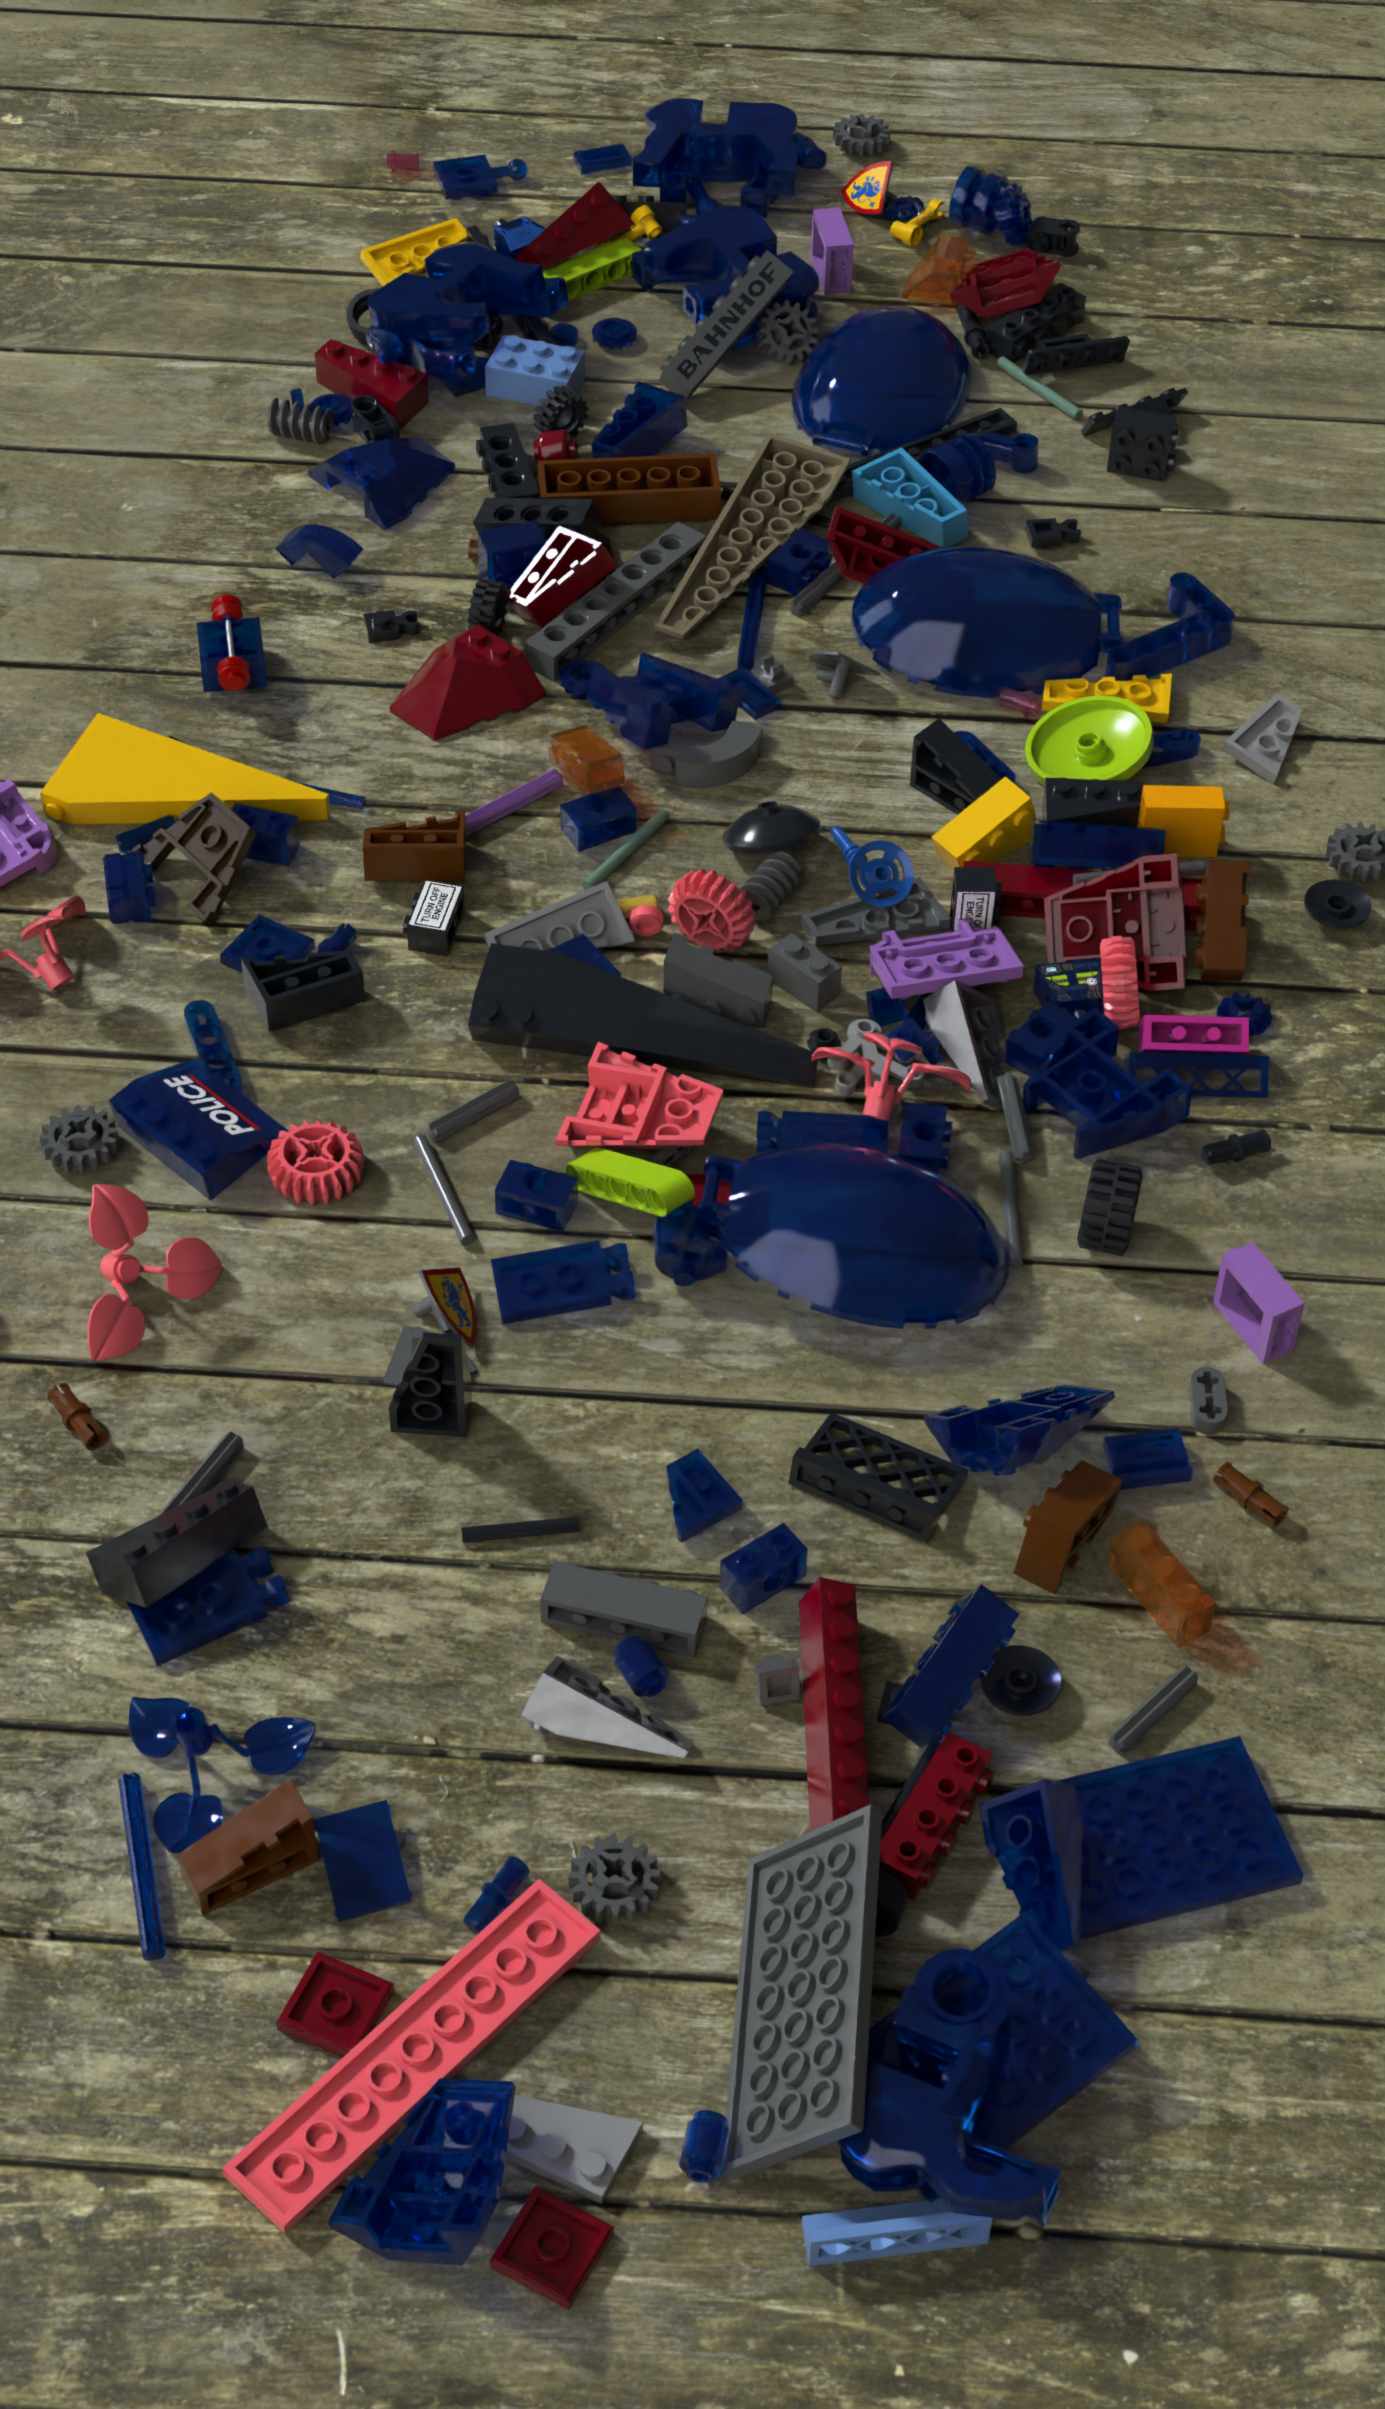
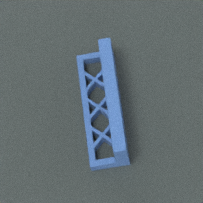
M981 2193L806 2215L802 2216L801 2224L808 2265L810 2267L988 2244L992 2216L990 2207L983 2208Z

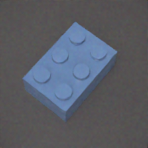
M503 335L485 366L486 396L541 406L542 403L539 400L542 397L546 399L548 397L546 392L549 390L554 392V387L556 386L560 388L561 386H566L575 393H578L585 381V350L575 349L571 346L549 344L544 341L523 339L514 335Z

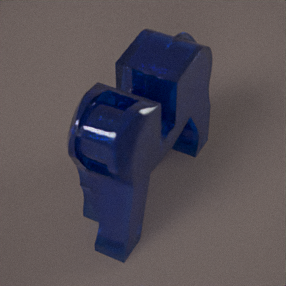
M672 98L654 105L645 112V122L649 126V135L645 139L644 150L633 158V186L660 187V202L686 203V179L720 183L748 182L741 188L740 216L767 218L771 205L780 195L795 196L798 165L805 169H822L826 166L827 154L811 138L797 131V117L786 106L775 103L730 102L727 125L703 124L704 100Z
M723 206L709 210L701 217L681 215L678 218L677 228L662 237L646 242L644 250L632 253V277L644 291L652 289L655 285L662 282L698 283L683 286V311L695 325L704 315L709 317L714 312L712 307L721 295L727 297L731 292L729 288L739 275L744 277L749 272L746 268L755 256L761 258L767 250L794 271L789 284L771 303L768 309H771L776 302L782 307V304L789 300L790 307H793L798 302L800 303V311L803 312L808 308V319L815 318L818 313L817 304L812 300L813 294L819 288L817 272L812 266L791 251L777 255L776 234L761 215L750 208ZM763 314L731 351L742 348L760 338L756 336V333L762 327L757 323L761 318H764ZM786 315L778 316L774 319L777 320L779 318L783 320L786 318Z
M479 242L446 245L436 249L424 259L428 277L405 272L369 296L367 303L372 325L366 332V340L383 365L397 362L415 367L422 372L428 373V376L460 384L478 371L473 344L491 331L489 317L492 314L534 317L555 316L570 305L565 278H544L541 265L522 263L511 257L502 256Z

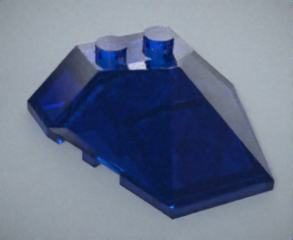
M418 437L390 438L348 448L308 471L309 477L327 490L343 482L363 496L365 517L383 530H386L407 519L412 514V508L416 503H422L427 498V492L432 487L437 488L456 466L453 461Z
M1065 1384L1021 1393V1399L1001 1402L1000 1398L987 1400L988 1406L981 1409L969 1408L966 1405L953 1407L924 1416V1421L953 1464L967 1466L971 1472L991 1470L995 1476H1007L1016 1473V1467L1029 1463L1042 1465L1115 1398L1112 1390Z
M439 2078L403 2120L407 2127L391 2145L384 2142L375 2152L379 2159L365 2176L361 2178V2176L356 2174L346 2186L328 2221L331 2229L387 2260L463 2266L481 2239L499 2202L516 2091L514 2083L512 2081Z

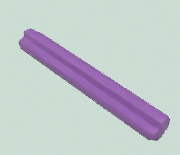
M552 769L465 815L466 837L560 788L563 785L562 774L557 769Z

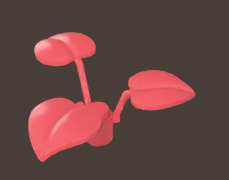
M74 896L49 912L47 916L34 921L22 931L20 935L22 941H27L38 934L46 950L44 954L35 960L38 964L37 968L11 949H0V960L12 958L30 971L35 979L42 976L51 991H55L69 983L75 976L60 954L51 927L69 917L85 916V903L80 896Z
M865 1032L863 1036L865 1040L883 1045L888 1050L881 1081H874L873 1087L871 1066H874L875 1062L870 1059L834 1047H819L812 1054L811 1061L829 1057L846 1058L864 1068V1096H867L862 1115L884 1121H890L894 1103L900 1104L903 1093L918 1073H932L951 1079L962 1085L967 1092L971 1088L970 1077L957 1069L940 1065L913 1063L912 1069L898 1091L894 1093L895 1086L887 1083L894 1050L900 1049L921 1054L922 1048L906 1040L890 1039L878 1033Z
M95 1184L92 1186L89 1229L92 1238L99 1246L112 1250L111 1253L102 1259L100 1270L106 1280L112 1281L111 1287L116 1288L122 1300L114 1294H105L97 1300L91 1310L87 1339L93 1361H103L127 1354L139 1345L144 1336V1316L139 1308L128 1306L130 1296L122 1284L134 1282L140 1272L168 1274L166 1289L169 1294L180 1299H194L207 1293L216 1284L222 1270L221 1260L211 1247L204 1241L193 1237L178 1239L169 1247L166 1253L168 1267L140 1265L137 1258L124 1254L134 1245L132 1237H137L147 1230L148 1211L143 1201L136 1194L125 1188L109 1184Z

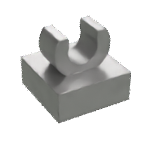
M773 654L761 658V666L750 670V680L766 697L793 687L794 677L784 668L782 663L774 660Z
M779 1653L763 1656L764 1662L755 1664L757 1697L761 1706L800 1699L799 1666L795 1657L781 1659Z

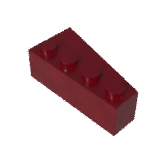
M597 182L515 258L531 276L583 255L588 251L596 249L602 243L624 235L635 223L600 182Z
M332 339L315 352L317 383L342 398L349 397L352 400L359 396L375 398L395 418L399 431L429 403L428 373Z

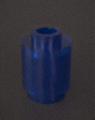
M631 1636L616 1646L613 1652L615 1666L636 1696L652 1697L664 1689L669 1672L647 1641L641 1640L638 1636Z
M709 2110L697 2111L693 2114V2119L687 2123L679 2167L692 2181L709 2183L723 2175L731 2131L727 2127V2118L720 2113Z

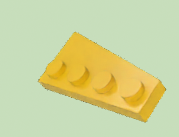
M457 218L362 249L360 259L383 288L390 292L467 245L466 229Z
M1172 673L1161 674L1160 679L1148 680L1146 675H1133L1130 681H1116L1115 677H1102L1101 680L1089 683L1085 678L1045 680L1042 710L1051 711L1066 702L1088 696H1114L1129 700L1138 705L1147 714L1151 723H1168Z

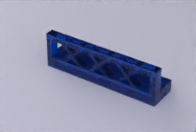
M1125 1053V1068H1128L1127 1094L1268 1098L1269 1056ZM1136 1068H1151L1159 1079L1149 1088L1135 1087ZM1158 1068L1168 1070L1162 1074ZM1175 1069H1186L1194 1080L1184 1089L1176 1088L1166 1077ZM1193 1069L1203 1071L1197 1075ZM1210 1070H1220L1229 1081L1217 1090L1211 1089L1201 1078ZM1228 1070L1238 1072L1234 1076H1232ZM1245 1071H1260L1259 1091L1246 1090L1236 1079ZM1163 1081L1169 1088L1156 1087ZM1198 1082L1204 1089L1191 1088ZM1233 1083L1238 1090L1226 1089Z

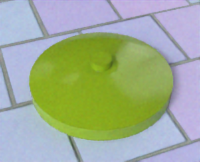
M1088 696L1066 702L1045 714L1033 726L1027 737L1025 755L1031 774L1043 786H1045L1046 778L1126 781L1134 776L1148 761L1154 746V734L1149 717L1135 703L1114 696Z

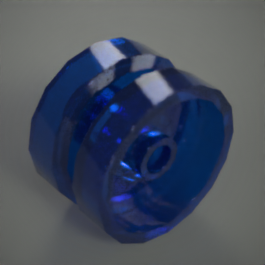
M972 165L967 166L959 176L952 192L949 206L950 222L955 226L965 229L972 226V229L977 233L986 236L991 235L997 229L1006 209L1009 197V179L1004 175L994 172L987 175L984 169Z

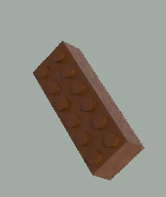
M716 454L538 461L539 498L593 499L602 521L601 524L616 525L620 523L678 522L686 520L707 521L718 519L720 515L721 486Z

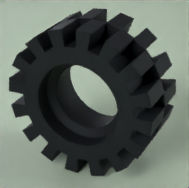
M556 386L554 387V392L550 390L546 392L548 396L546 399L542 397L539 400L542 403L541 406L536 405L535 411L538 413L533 415V419L536 421L534 426L541 433L544 431L566 430L570 437L572 434L577 436L579 434L577 429L579 427L583 429L585 424L582 421L588 418V415L585 413L589 411L586 405L587 402L569 387L561 386L560 388Z
M479 579L477 581L476 588L472 592L473 598L471 597L470 599L471 607L468 609V614H470L468 617V629L479 624L496 636H499V632L502 631V624L505 623V614H507L508 610L506 609L508 600L505 596L509 591L507 590L508 586L506 583L487 579Z

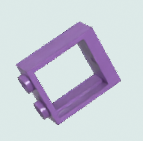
M840 207L814 209L811 260L824 295L851 292L854 243Z
M1254 1242L1241 1248L1229 1250L1226 1254L1222 1255L1213 1304L1262 1364L1294 1351L1305 1303Z

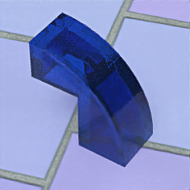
M307 524L294 528L275 548L291 566L308 553L333 579L348 568L364 550L357 542L344 533L318 524Z

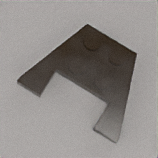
M211 792L180 814L178 822L166 830L163 828L152 834L154 839L144 846L138 844L130 851L142 864L153 872L158 869L175 847L197 866L209 879L187 906L210 926L215 922L257 833L219 797Z

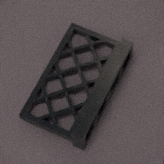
M831 1412L806 1447H799L793 1455L788 1484L925 1543H929L934 1535L936 1524L967 1480L969 1470ZM836 1428L847 1433L849 1437L833 1440L830 1431ZM876 1445L882 1448L884 1452L867 1454L864 1446ZM855 1447L858 1456L842 1458L838 1450ZM829 1451L833 1460H829L815 1453ZM909 1459L916 1462L918 1467L902 1469L898 1461ZM889 1462L893 1471L877 1473L873 1464ZM864 1466L867 1475L850 1468ZM944 1474L954 1478V1480L937 1484L933 1475ZM924 1477L928 1484L927 1486L912 1488L908 1479ZM899 1481L902 1490L890 1486L886 1483ZM934 1496L937 1505L925 1501L921 1497Z

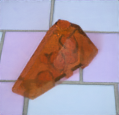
M941 235L906 277L902 299L956 304L957 302L951 299L950 292L955 290L957 284L961 283L968 238Z

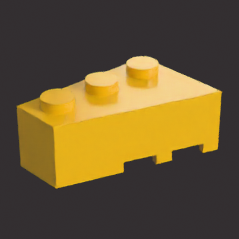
M1004 777L931 836L937 856L954 870V867H963L964 861L991 863L1040 837L1041 834L1031 797L1007 777Z

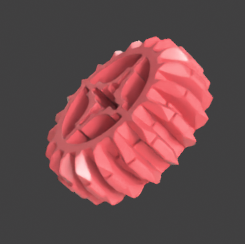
M702 868L697 872L691 870L682 879L677 881L668 898L670 905L667 910L673 914L671 921L679 925L678 932H684L688 936V940L692 939L698 945L714 948L718 953L723 950L732 953L735 949L746 943L756 924L754 918L757 913L751 909L753 902L745 898L746 891H740L736 887L737 882L731 883L728 881L726 874L721 877L718 876L715 870H711L709 873Z
M1112 936V938L1103 939L1100 943L1105 1024L1109 1028H1118V1030L1136 1027L1140 1020L1135 942L1131 937Z
M304 1119L302 1126L297 1127L291 1124L289 1132L279 1131L278 1139L271 1141L270 1150L266 1157L268 1176L273 1182L275 1190L282 1191L285 1199L294 1196L297 1204L303 1200H308L311 1206L318 1200H322L327 1205L329 1198L332 1197L340 1200L342 1192L352 1193V1188L355 1184H359L364 1169L363 1149L360 1143H358L355 1133H349L346 1125L337 1128L333 1120L328 1124H322L321 1120L318 1119L315 1124H308ZM336 1158H340V1159H341V1161H340L339 1163L336 1162V1161H334V1160H335ZM292 1161L296 1163L293 1167L290 1165Z

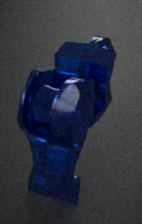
M962 1948L941 1951L929 1958L916 1974L913 1992L911 1986H905L894 2022L898 2056L902 2060L942 2075L940 2088L875 2063L867 2072L863 2131L838 2140L841 2150V2161L854 2179L874 2192H899L931 2186L954 2213L1017 2220L1027 2215L1044 2227L1061 2187V2169L1017 2157L1002 2148L976 2139L971 2133L990 2087L995 2066L998 2030L1001 2023L1006 2019L1009 2005V1992L1005 1975L993 1960L982 1953ZM957 1973L974 1975L982 1980L988 1988V1999L982 2008L972 2014L963 2016L949 2014L941 2009L933 1998L935 1989L941 1980Z

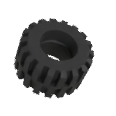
M1097 1159L1094 1162L1077 1237L1079 1248L1118 1256L1125 1254L1129 1246L1143 1178L1141 1167L1103 1159Z

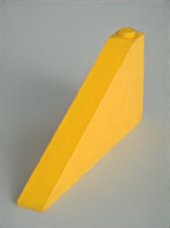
M97 713L40 792L44 814L54 820H62L73 825L176 823L179 821L178 816L211 792L219 797L245 822L328 820L331 816L329 794L100 713Z

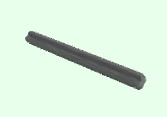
M891 513L880 523L899 530L902 519L900 516ZM836 561L790 601L791 607L789 610L791 613L802 616L843 579Z

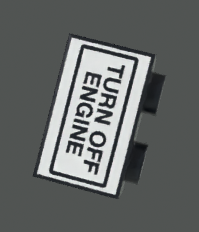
M954 867L949 913L951 932L958 931L959 919H972L971 926L982 927L988 930L994 925H999V906H995V903L1002 900V882L996 881L995 867Z
M429 880L424 881L420 893L416 892L414 894L411 916L406 915L404 919L403 935H407L408 950L448 956L465 912L464 886Z

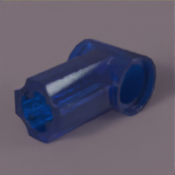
M985 432L979 448V456L1012 464V468L1019 473H1030L1038 467L1039 441L1035 435L1027 433L1009 437Z

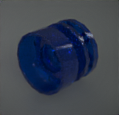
M967 433L946 444H941L922 453L919 459V464L960 503L991 491L996 483L994 459L984 441L975 434Z

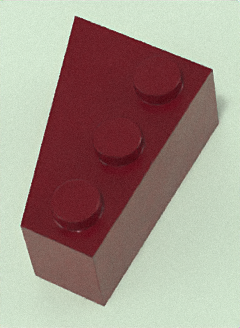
M559 526L505 597L521 619L543 628L613 570L617 564L601 542Z

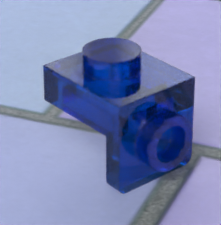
M913 1017L887 1035L890 1039L906 1040L921 1047V1053L931 1065H936L944 1059L936 1049L941 1043L929 1027L922 1030ZM900 1049L894 1050L902 1062L907 1061L916 1054Z

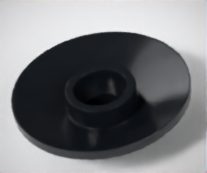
M1332 879L1317 882L1307 890L1304 898V906L1307 913L1315 921L1332 928L1342 929L1358 926L1369 917L1371 912V900L1367 893L1359 886L1343 880Z
M1012 1645L995 1651L986 1659L981 1670L980 1683L986 1698L999 1710L1017 1716H1030L1047 1710L1055 1703L1061 1691L1062 1678L1056 1663L1044 1652L1030 1646ZM1015 1686H1022L1025 1689H1018Z

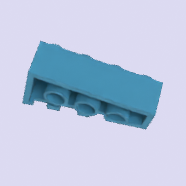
M902 447L852 471L854 499L885 517L891 513L900 516L902 519L900 522L901 526L945 549L969 538L967 509Z

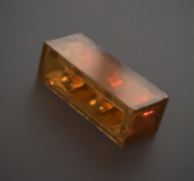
M586 725L549 735L551 747H548V755L552 765L558 767L564 775L570 777L576 785L582 787L587 793L593 794L626 784L621 753Z
M1144 1520L1112 1536L1107 1565L1178 1648L1210 1631L1216 1603Z

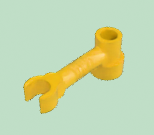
M932 199L925 208V211L908 223L895 221L891 226L890 235L902 240V243L905 245L917 247L923 237V228L921 226L930 220L941 219L945 213L938 211L944 202Z
M643 205L636 209L631 216L636 227L613 241L600 244L596 249L623 238L635 241L644 234L649 239H653L661 233L662 227L655 220V214L650 207Z

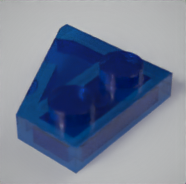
M699 1449L666 1466V1477L677 1539L680 1543L742 1509L743 1499Z

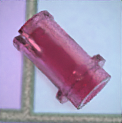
M392 150V153H387V169L392 170V172H395V170L419 171V153H395V150Z
M1010 687L1003 689L1000 697L1005 699L999 700L1000 706L1022 712L1026 718L1030 716L1036 717L1042 704V700L1037 698V694L1031 693L1028 695L1013 690Z

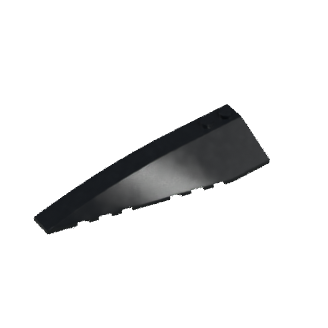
M495 943L490 945L474 993L468 1022L472 1040L588 1057L592 1056L597 1043L601 1042L609 1046V1051L619 1055L623 1051L636 1056L637 1062L653 1066L655 1063L672 1069L813 1089L818 1059L811 1061L813 1051L559 952Z

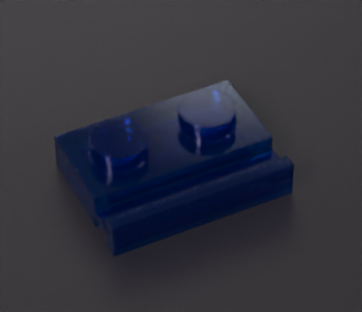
M1179 1428L1104 1437L1103 1448L1112 1475L1123 1480L1120 1490L1188 1482L1192 1479L1193 1470L1192 1467H1189L1188 1455Z

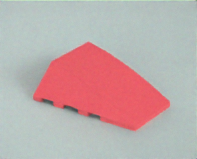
M598 1042L588 1063L589 1088L577 1116L566 1115L555 1140L556 1146L643 1150L704 1145L724 1095L723 1089L684 1074L676 1077L667 1073L666 1067L655 1063L650 1067L637 1062L636 1056L623 1051L619 1055L609 1051L608 1045Z

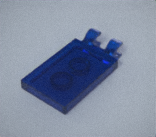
M769 1111L758 1112L755 1164L761 1166L770 1164L780 1165V1173L887 1179L888 1121L865 1115L782 1111V1118H778Z
M597 1240L491 1259L502 1324L612 1305L611 1296L621 1300L635 1298L633 1273L628 1271L630 1270L626 1243H617L610 1247L601 1248L600 1242ZM611 1270L620 1273L611 1275Z
M265 1546L256 1548L240 1558L236 1550H232L147 1608L126 1601L127 1607L156 1666H160L268 1617L265 1608L267 1606L280 1607L290 1601L285 1591L287 1587L280 1575L268 1579L261 1585L255 1579V1577H267L275 1572L270 1562L272 1559Z

